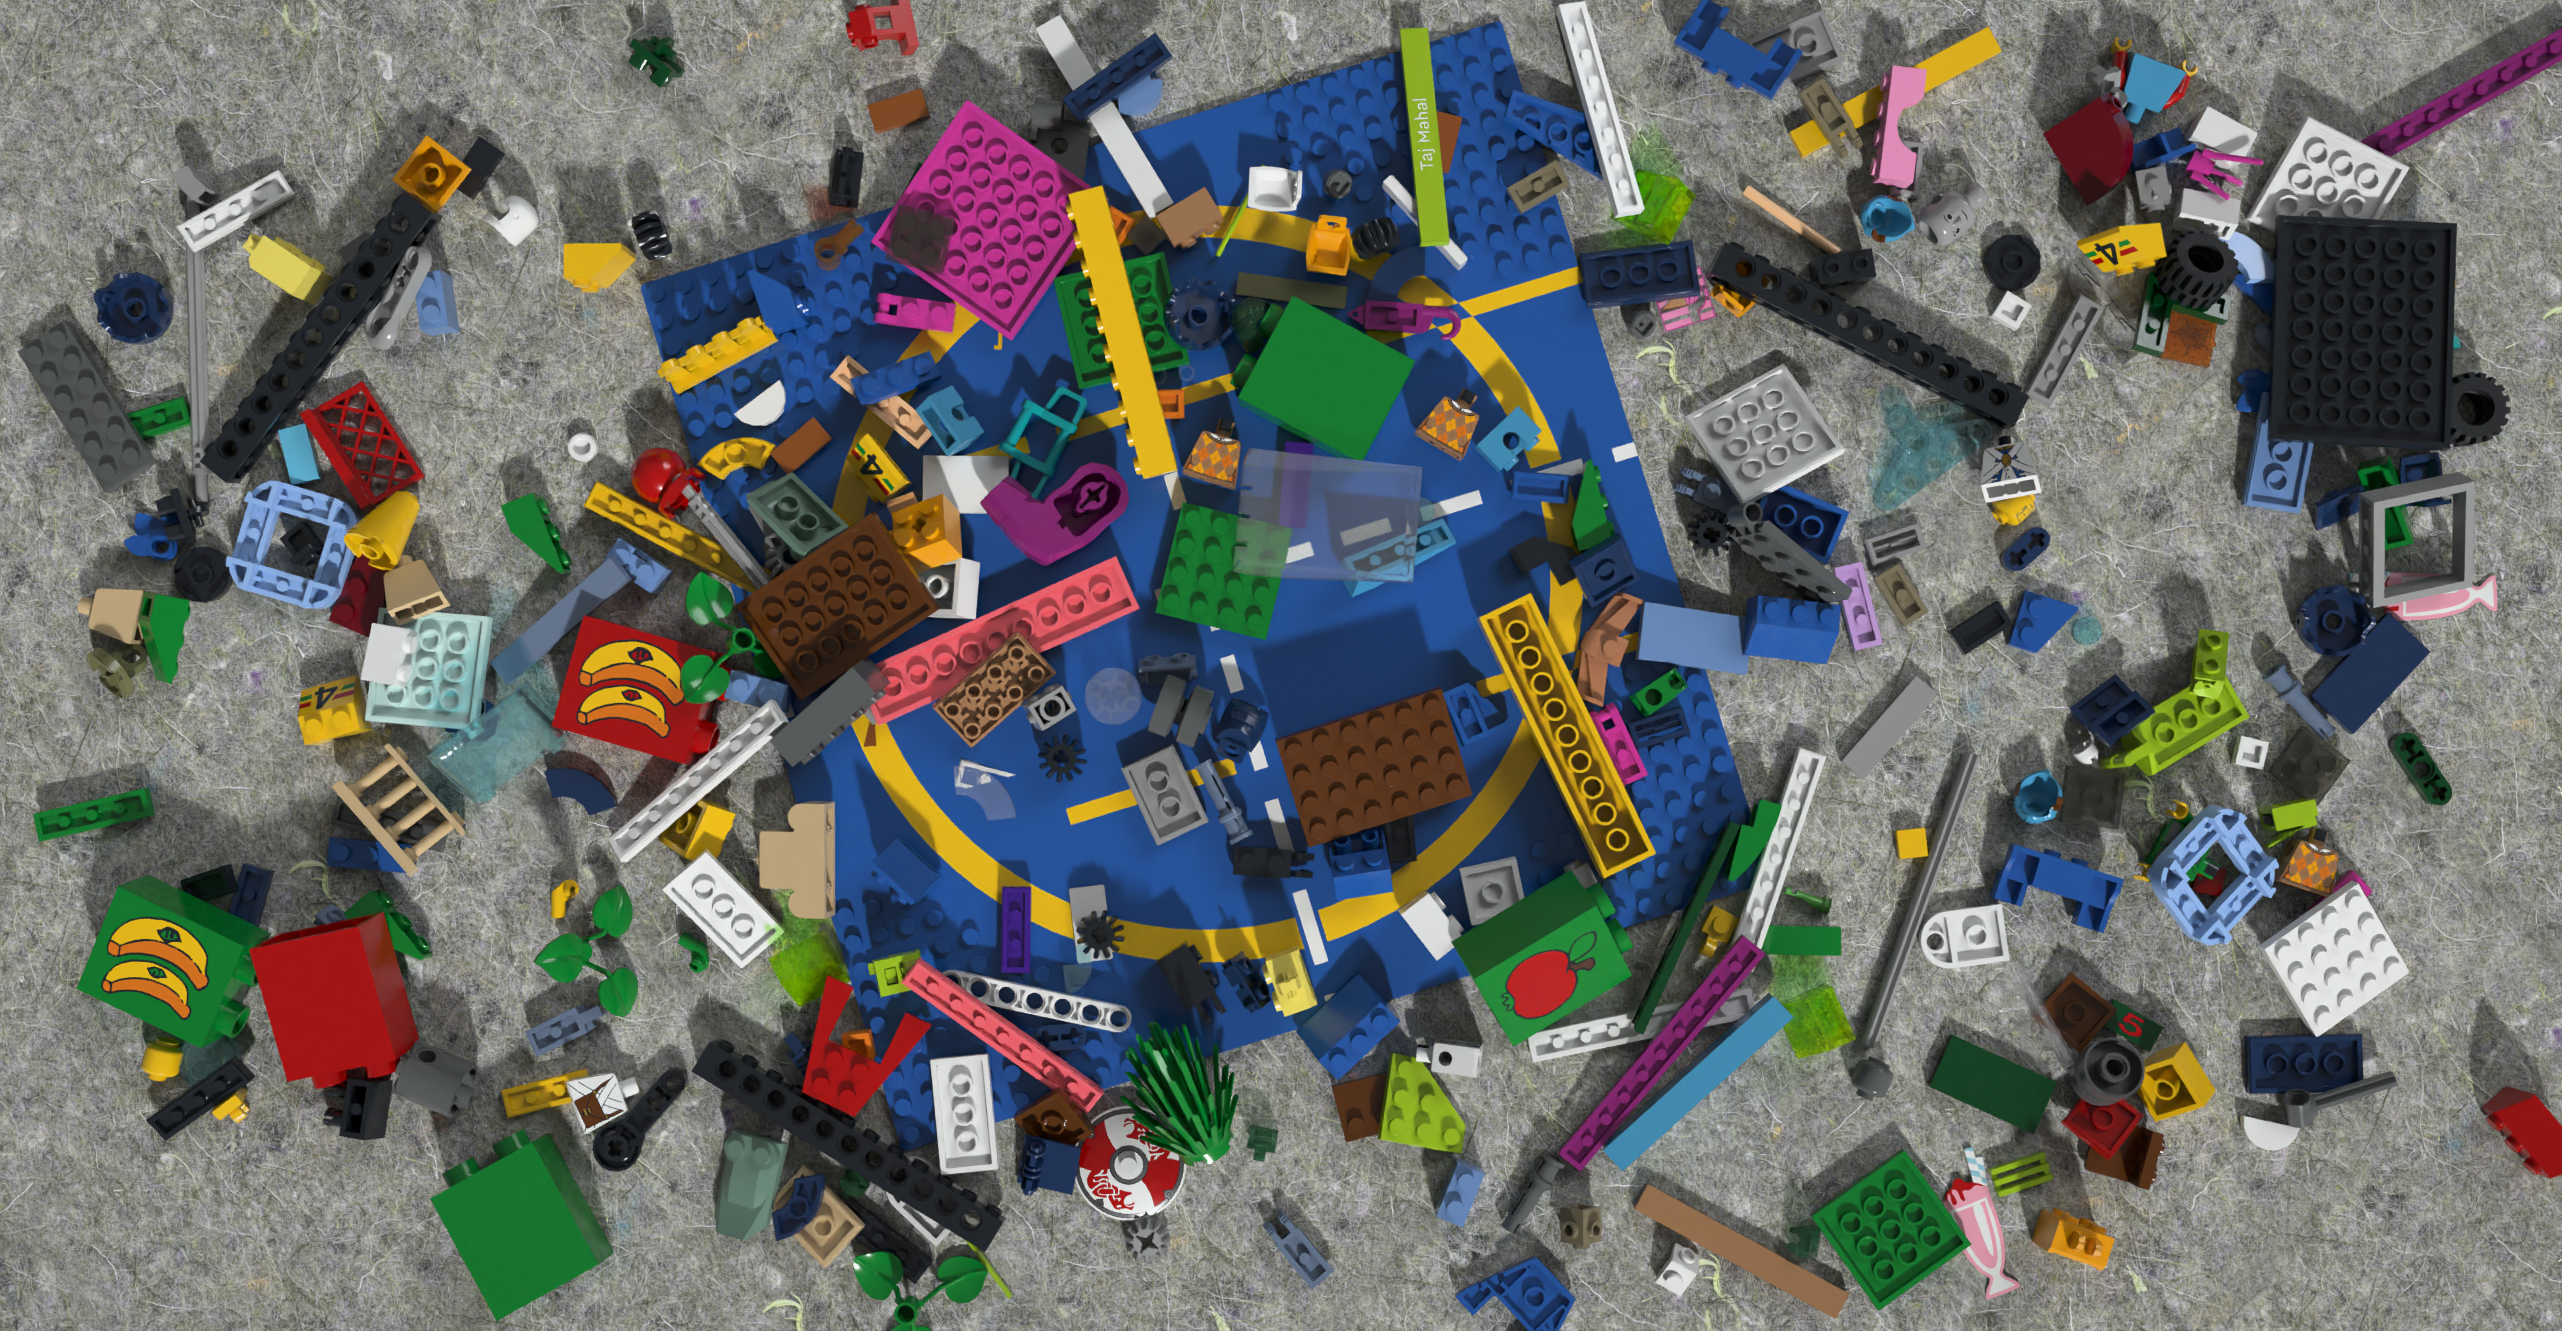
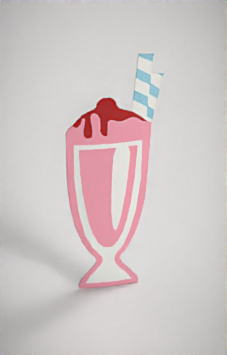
M2385 571L2384 587L2443 574ZM2350 573V582L2359 583V574ZM2490 576L2479 587L2473 585L2470 588L2382 606L2385 613H2390L2397 621L2443 618L2465 611L2476 602H2481L2488 609L2495 612L2497 611L2496 576Z
M1973 1147L1964 1149L1973 1182H1964L1961 1178L1954 1179L1952 1188L1946 1193L1943 1205L1972 1244L1963 1250V1253L1979 1272L1990 1278L1985 1298L1988 1300L2020 1287V1284L2003 1274L2005 1264L2003 1232L1987 1186L1983 1156L1975 1158Z

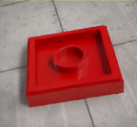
M2079 1098L2061 1121V1124L2104 1158L2110 1160L2144 1115L2124 1099L2112 1105L2096 1106Z

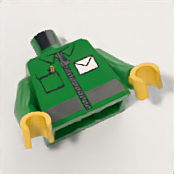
M2174 799L2173 802L2177 805L2176 810L2166 809V814L2176 818V820L2173 818L2166 819L2144 863L2137 864L2142 867L2143 872L2142 875L2134 874L2135 879L2151 883L2147 878L2149 867L2154 864L2157 857L2195 818L2189 812L2187 804ZM2210 848L2186 872L2190 879L2188 882H2192L2197 873L2211 880L2215 877L2220 865L2205 858Z

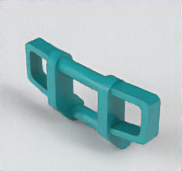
M1059 387L1045 408L1024 398L1021 404L1022 410L1005 442L1002 441L998 447L1000 451L1017 460L1011 474L1015 480L1023 463L1044 474L1036 490L1032 492L1031 497L1035 499L1039 498L1048 479L1054 475L1056 471L1054 467L1071 434L1075 435L1078 429L1077 425L1088 405L1084 397L1064 387ZM1062 395H1067L1080 402V406L1071 423L1050 412ZM1032 414L1061 429L1044 463L1015 448Z

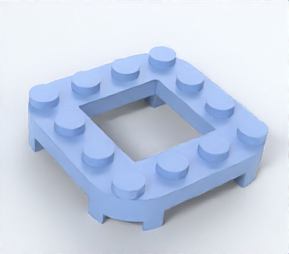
M268 481L256 487L252 492L249 491L244 501L248 502L233 554L226 558V567H229L230 574L237 584L236 586L245 591L254 592L303 608L324 609L335 606L355 557L346 546L344 537L347 531L362 519L361 512L352 504L342 499L279 481ZM280 511L330 526L314 580L264 565Z
M2208 805L2166 847L2147 871V878L2151 881L2154 893L2188 938L2205 945L2227 944L2233 939L2229 931L2262 896L2271 898L2275 893L2276 888L2272 887L2275 878V869L2279 868L2277 860L2266 855L2243 823L2247 818L2240 812L2216 805ZM2217 840L2241 874L2206 910L2187 884L2190 879L2186 872Z

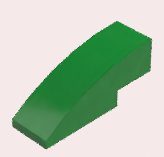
M2390 455L2360 462L2357 472L2365 492L2400 484ZM2406 504L2385 508V550L2413 544L2414 537Z
M1754 799L1748 826L1738 824L1740 828L1731 845L1723 879L1734 882L1759 856L1776 826L1782 808L1781 804Z
M1770 924L1761 950L1765 954L1841 956V927L1837 925Z

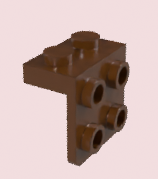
M2136 1125L2110 1160H2107L2092 1147L2088 1146L2084 1168L2090 1172L2126 1181L2138 1188L2149 1190L2157 1177L2156 1163L2158 1156H2161L2164 1151V1134Z

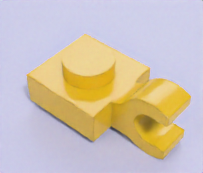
M1712 905L1700 928V931L1707 935L1698 952L1711 958L1717 948L1718 941L1724 944L1728 943L1739 918Z

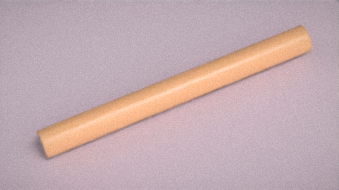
M1748 185L1742 193L1829 255L1841 251L1840 247L1752 186Z

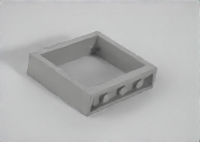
M2460 472L2359 493V593L2365 597L2368 605L2372 608H2377L2473 586V575L2475 574L2473 550L2476 547L2474 538V523L2476 522L2474 497L2477 494L2474 480ZM2453 494L2452 573L2384 587L2385 508Z

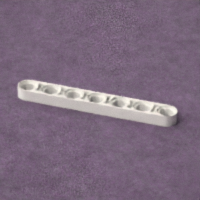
M947 970L942 973L945 976H956L960 987L986 1005L1113 1032L1125 1031L1132 1021L1130 1010L1123 1005L959 970ZM982 981L986 984L987 992L984 996L977 997L972 993L971 986L973 982ZM1010 987L1014 990L1015 998L1012 1002L1005 1003L1000 999L999 991L1001 988ZM1038 993L1042 996L1043 1004L1040 1008L1033 1009L1027 1004L1029 994ZM1066 999L1070 1002L1071 1010L1068 1014L1061 1015L1056 1012L1055 1003L1057 1000ZM1087 1005L1096 1006L1099 1011L1098 1018L1093 1021L1085 1019L1083 1008ZM1115 1011H1122L1126 1014L1127 1022L1121 1027H1117L1111 1022V1014Z

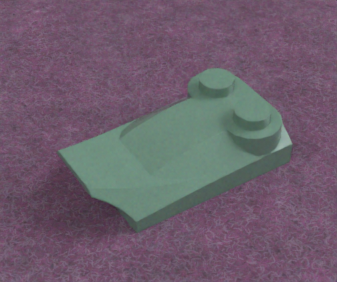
M793 472L777 481H770L746 495L748 504L790 546V554L797 561L803 560L849 528Z
M739 1128L732 1130V1135L724 1144L726 1160L714 1211L717 1233L746 1241L756 1232L769 1227L789 1143Z

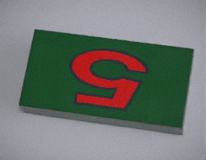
M2110 998L2109 1003L2117 1009V1012L2104 1027L2150 1052L2164 1027L2119 1001Z

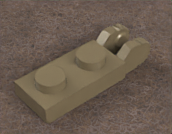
M1819 78L1797 93V97L1841 159L1848 156L1847 148L1838 136L1843 131L1854 148L1858 149L1863 146L1862 139L1853 127V121L1824 78Z

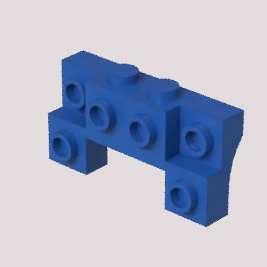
M1701 0L1688 22L1676 37L1674 45L1699 59V62L1702 63L1700 67L1709 74L1715 75L1719 73L1726 77L1725 82L1738 90L1740 87L1747 90L1749 88L1772 102L1784 81L1788 79L1800 60L1803 51L1799 48L1797 50L1783 43V39L1778 37L1766 56V54L1720 28L1730 13L1729 8L1726 6L1721 7L1710 0Z
M2009 844L2002 869L1997 871L1989 897L2022 907L2027 888L2031 886L2077 901L2071 923L2104 933L2111 909L2121 892L2124 879L2087 868L2089 862L2072 857L2070 862L2060 859L2061 853L2044 848V852L2041 853L2016 844Z

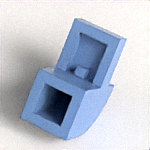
M1156 71L1118 97L1121 117L1142 116L1157 107L1163 95L1162 79L1152 80V78H1157Z

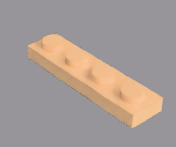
M847 355L830 377L856 398L850 385V379L869 372ZM898 395L866 406L918 450L922 448L932 435L916 410Z

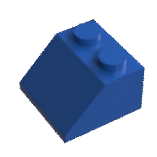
M754 270L747 271L766 327L776 335L809 324L807 316L811 315L805 298L802 299L799 293L796 294L789 287Z

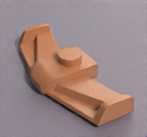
M1623 592L1616 593L1590 629L1585 632L1580 644L1581 654L1576 686L1582 700L1603 707L1608 664L1615 667L1620 666L1629 640L1621 638L1619 635L1644 600Z

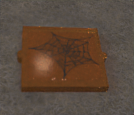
M2171 312L2164 353L2159 358L2208 368L2213 347L2216 346L2214 340L2217 324L2193 316Z

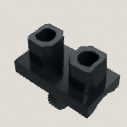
M179 489L169 490L170 496L155 501L160 518L177 514L179 522L163 526L168 542L186 540L187 545L196 543L189 520H194L196 528L205 526L202 517L210 513L207 506H198L196 498L187 501L190 509L185 510Z

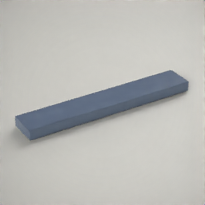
M615 557L608 558L494 658L490 664L507 685L512 684L579 626L584 615L590 616L626 585L631 580V577Z

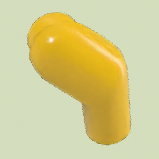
M571 879L565 880L552 891L551 918L565 917L566 902L579 892V885L576 881Z

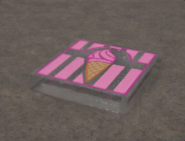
M1702 264L1696 266L1700 296L1652 302L1663 336L1718 319Z

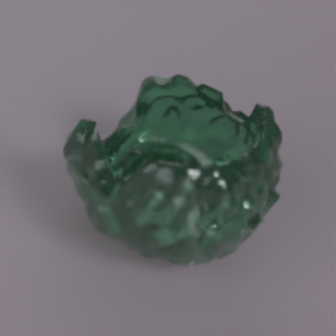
M1248 297L1237 304L1232 312L1231 323L1233 324L1234 334L1238 343L1247 353H1253L1257 349L1263 348V342L1267 340L1262 336L1261 331L1258 330L1270 307L1268 302L1262 298Z

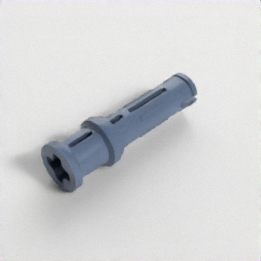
M2280 662L2269 668L2262 675V679L2273 686L2278 692V698L2288 701L2320 740L2327 738L2325 734L2330 737L2336 731V728L2328 722L2301 691L2302 684L2299 680L2295 681L2285 670V664Z
M1212 759L1196 766L1195 769L1198 771L1220 814L1218 821L1225 826L1231 838L1230 844L1233 845L1254 834L1244 822L1241 816L1243 812L1241 808L1235 807L1224 783L1212 763Z

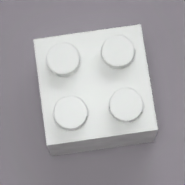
M1424 890L1398 911L1437 961L1454 948L1451 942L1460 937V933L1464 929L1452 914L1449 917L1444 914L1442 910L1446 906L1435 892L1429 894Z

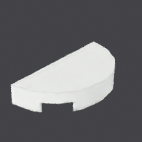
M780 380L734 415L742 422L753 426H766L776 421L783 413L786 403V390Z
M2240 1115V1127L2244 1131L2245 1136L2250 1140L2251 1144L2265 1150H2280L2289 1146L2296 1139L2300 1129L2286 1124Z

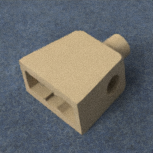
M402 555L399 563L396 565V569L386 572L383 576L387 611L397 626L450 606L449 601L423 560L413 562L411 556Z
M98 588L94 599L82 597L79 600L78 612L90 615L88 623L90 629L125 643L144 645V638L138 621L143 590Z

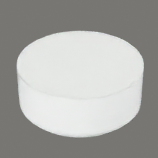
M578 433L569 440L568 451L574 459L588 462L597 456L599 445L593 436L587 433Z

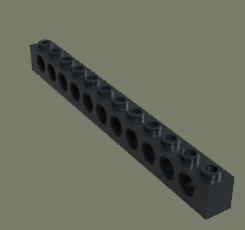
M405 191L396 197L392 203L391 211L386 217L381 218L376 223L375 232L372 236L360 244L357 250L358 254L352 262L347 263L342 268L341 276L337 282L325 290L323 294L324 299L318 307L310 310L306 316L307 321L302 328L296 330L291 335L289 345L284 351L274 357L272 361L273 366L267 374L262 375L256 381V388L251 395L245 397L238 405L239 410L235 416L224 423L219 437L205 448V455L200 460L202 464L226 483H240L278 434V430L282 429L385 294L406 250L410 246L420 247L443 218L441 214L415 194ZM407 218L409 225L403 232L401 224ZM390 241L391 250L386 254L384 246ZM372 263L374 266V272L369 277L367 274V268ZM353 286H355L357 289V294L352 299L350 296V290ZM338 308L340 316L337 321H334L333 313ZM321 331L323 337L322 341L318 344L316 335ZM304 353L305 363L301 366L299 357ZM284 376H287L288 378V385L286 388H284L282 385V380ZM268 398H270L271 400V407L269 410H267L265 406L266 400ZM251 420L254 422V430L252 432L248 428ZM234 442L237 445V452L235 455L232 452V445Z
M1725 242L1718 248L1705 278L2003 429L2016 425L2029 398V395L2021 392L2022 388L2010 382L2005 384L1997 380V375L1984 369L1979 371L1972 367V363L1962 357L1954 358L1946 354L1947 350L1936 344H1931L1930 346L1922 342V337L1910 331L1904 333L1896 328L1897 325L1894 322L1883 318L1879 320L1871 316L1870 310L1861 306L1853 307L1845 303L1846 299L1836 293L1829 295L1820 290L1821 286L1810 280L1804 282L1796 278V274L1793 271L1783 267L1778 269L1770 265L1771 261L1761 255L1756 254L1753 256L1745 252V248L1738 243ZM1740 263L1746 267L1747 275L1745 277L1740 276L1736 272V264ZM1762 276L1771 279V289H1766L1762 286ZM1788 289L1796 292V302H1791L1787 298ZM1813 302H1818L1822 306L1823 311L1821 315L1813 312ZM1839 314L1846 317L1848 321L1846 328L1838 324L1837 317ZM1864 327L1872 331L1873 338L1871 341L1864 338ZM1889 340L1896 342L1898 346L1896 354L1889 350ZM1914 353L1922 356V366L1914 363ZM1940 365L1944 366L1948 371L1946 379L1939 375L1938 369ZM1965 378L1971 380L1973 384L1971 392L1967 391L1964 387ZM1990 391L1997 394L1998 401L1996 404L1989 400Z
M724 1039L709 1042L691 1072L980 1250L986 1252L1006 1220V1217L1001 1215L1003 1211L991 1203H988L987 1206L977 1200L978 1195L967 1188L963 1190L953 1186L954 1181L950 1177L941 1175V1173L938 1176L928 1170L930 1166L918 1158H915L914 1161L910 1160L904 1155L905 1150L893 1143H890L888 1146L879 1140L881 1136L869 1128H866L865 1131L855 1125L857 1121L849 1115L842 1113L840 1116L831 1110L832 1106L818 1099L815 1101L803 1093V1087L793 1083L791 1086L784 1082V1076L770 1068L766 1071L758 1066L760 1062L749 1054L742 1056L735 1052L734 1049L736 1047ZM727 1060L732 1061L736 1068L732 1076L724 1071V1063ZM751 1075L756 1076L760 1081L758 1090H752L748 1085V1078ZM775 1090L782 1092L784 1095L782 1105H777L772 1100V1094ZM799 1105H803L808 1109L809 1115L806 1120L799 1119L796 1114V1109ZM823 1120H827L832 1124L833 1132L831 1135H826L821 1131L820 1124ZM847 1135H852L856 1138L857 1148L855 1150H850L845 1146L844 1140ZM871 1150H876L881 1154V1164L875 1165L870 1162L869 1152ZM895 1165L905 1168V1179L899 1180L894 1176L893 1168ZM925 1180L930 1184V1194L924 1195L918 1191V1181ZM949 1195L954 1198V1209L949 1210L943 1207L941 1202L943 1196ZM967 1211H976L980 1216V1222L975 1225L970 1224L966 1219Z

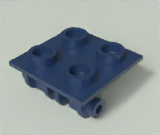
M1026 1134L1017 1182L1021 1183L1023 1194L1031 1196L1039 1187L1072 1195L1081 1147Z

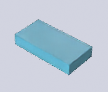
M304 423L278 430L291 485L298 486L323 479L312 434L307 425Z

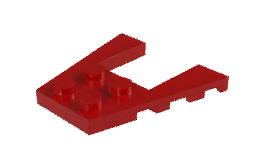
M828 974L802 1092L849 1115L855 1116L929 1030L932 1023L906 1011L881 1063L829 1039L854 986Z

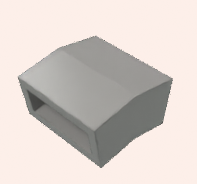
M189 165L173 173L181 190L194 201L208 208L221 196L210 186L202 172Z

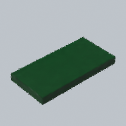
M1950 1034L1927 1086L2034 1134L2057 1082Z

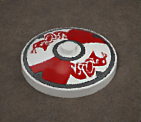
M1125 1104L1102 1111L1090 1121L1095 1127L1093 1134L1075 1145L1081 1147L1075 1182L1084 1199L1094 1209L1114 1219L1132 1221L1143 1217H1151L1165 1209L1174 1200L1182 1187L1187 1165L1182 1161L1180 1155L1139 1139L1141 1136H1146L1144 1132L1152 1131L1132 1119L1131 1117L1135 1115L1136 1111ZM1137 1105L1161 1125L1169 1129L1152 1110L1146 1106Z

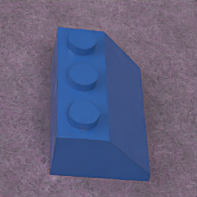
M1762 595L1748 598L1743 655L1827 664L1839 634L1841 605Z
M1357 973L1303 1023L1296 1032L1316 1059L1339 1080L1400 1023L1397 1011Z

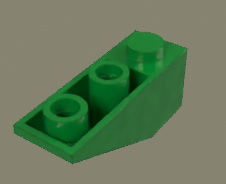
M1592 459L1587 460L1583 465L1569 523L1576 553L1589 550L1615 534L1613 523L1611 520L1607 521L1605 510L1608 509L1605 493H1600L1597 483L1601 482L1600 471L1597 465L1593 466Z
M530 493L501 505L511 533L559 573L565 575L572 574L569 567L572 565L571 558L566 550H562L559 542L562 538L557 525L555 523L552 524L548 514L551 513V509L544 497L541 498V495Z
M144 591L138 621L155 679L172 684L173 677L176 676L178 671V652L184 644L183 629L185 622L190 616V600Z
M369 891L343 913L347 919L384 912L395 950L419 960L428 959L433 956L429 950L430 944L423 936L417 935L411 928L412 922L410 919L395 909L393 906L394 900L384 891Z

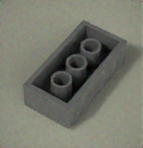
M867 657L849 669L769 741L792 767L800 761L805 765L826 748L825 746L832 740L840 736L846 730L845 728L866 713L868 708L887 694L884 688L891 682Z

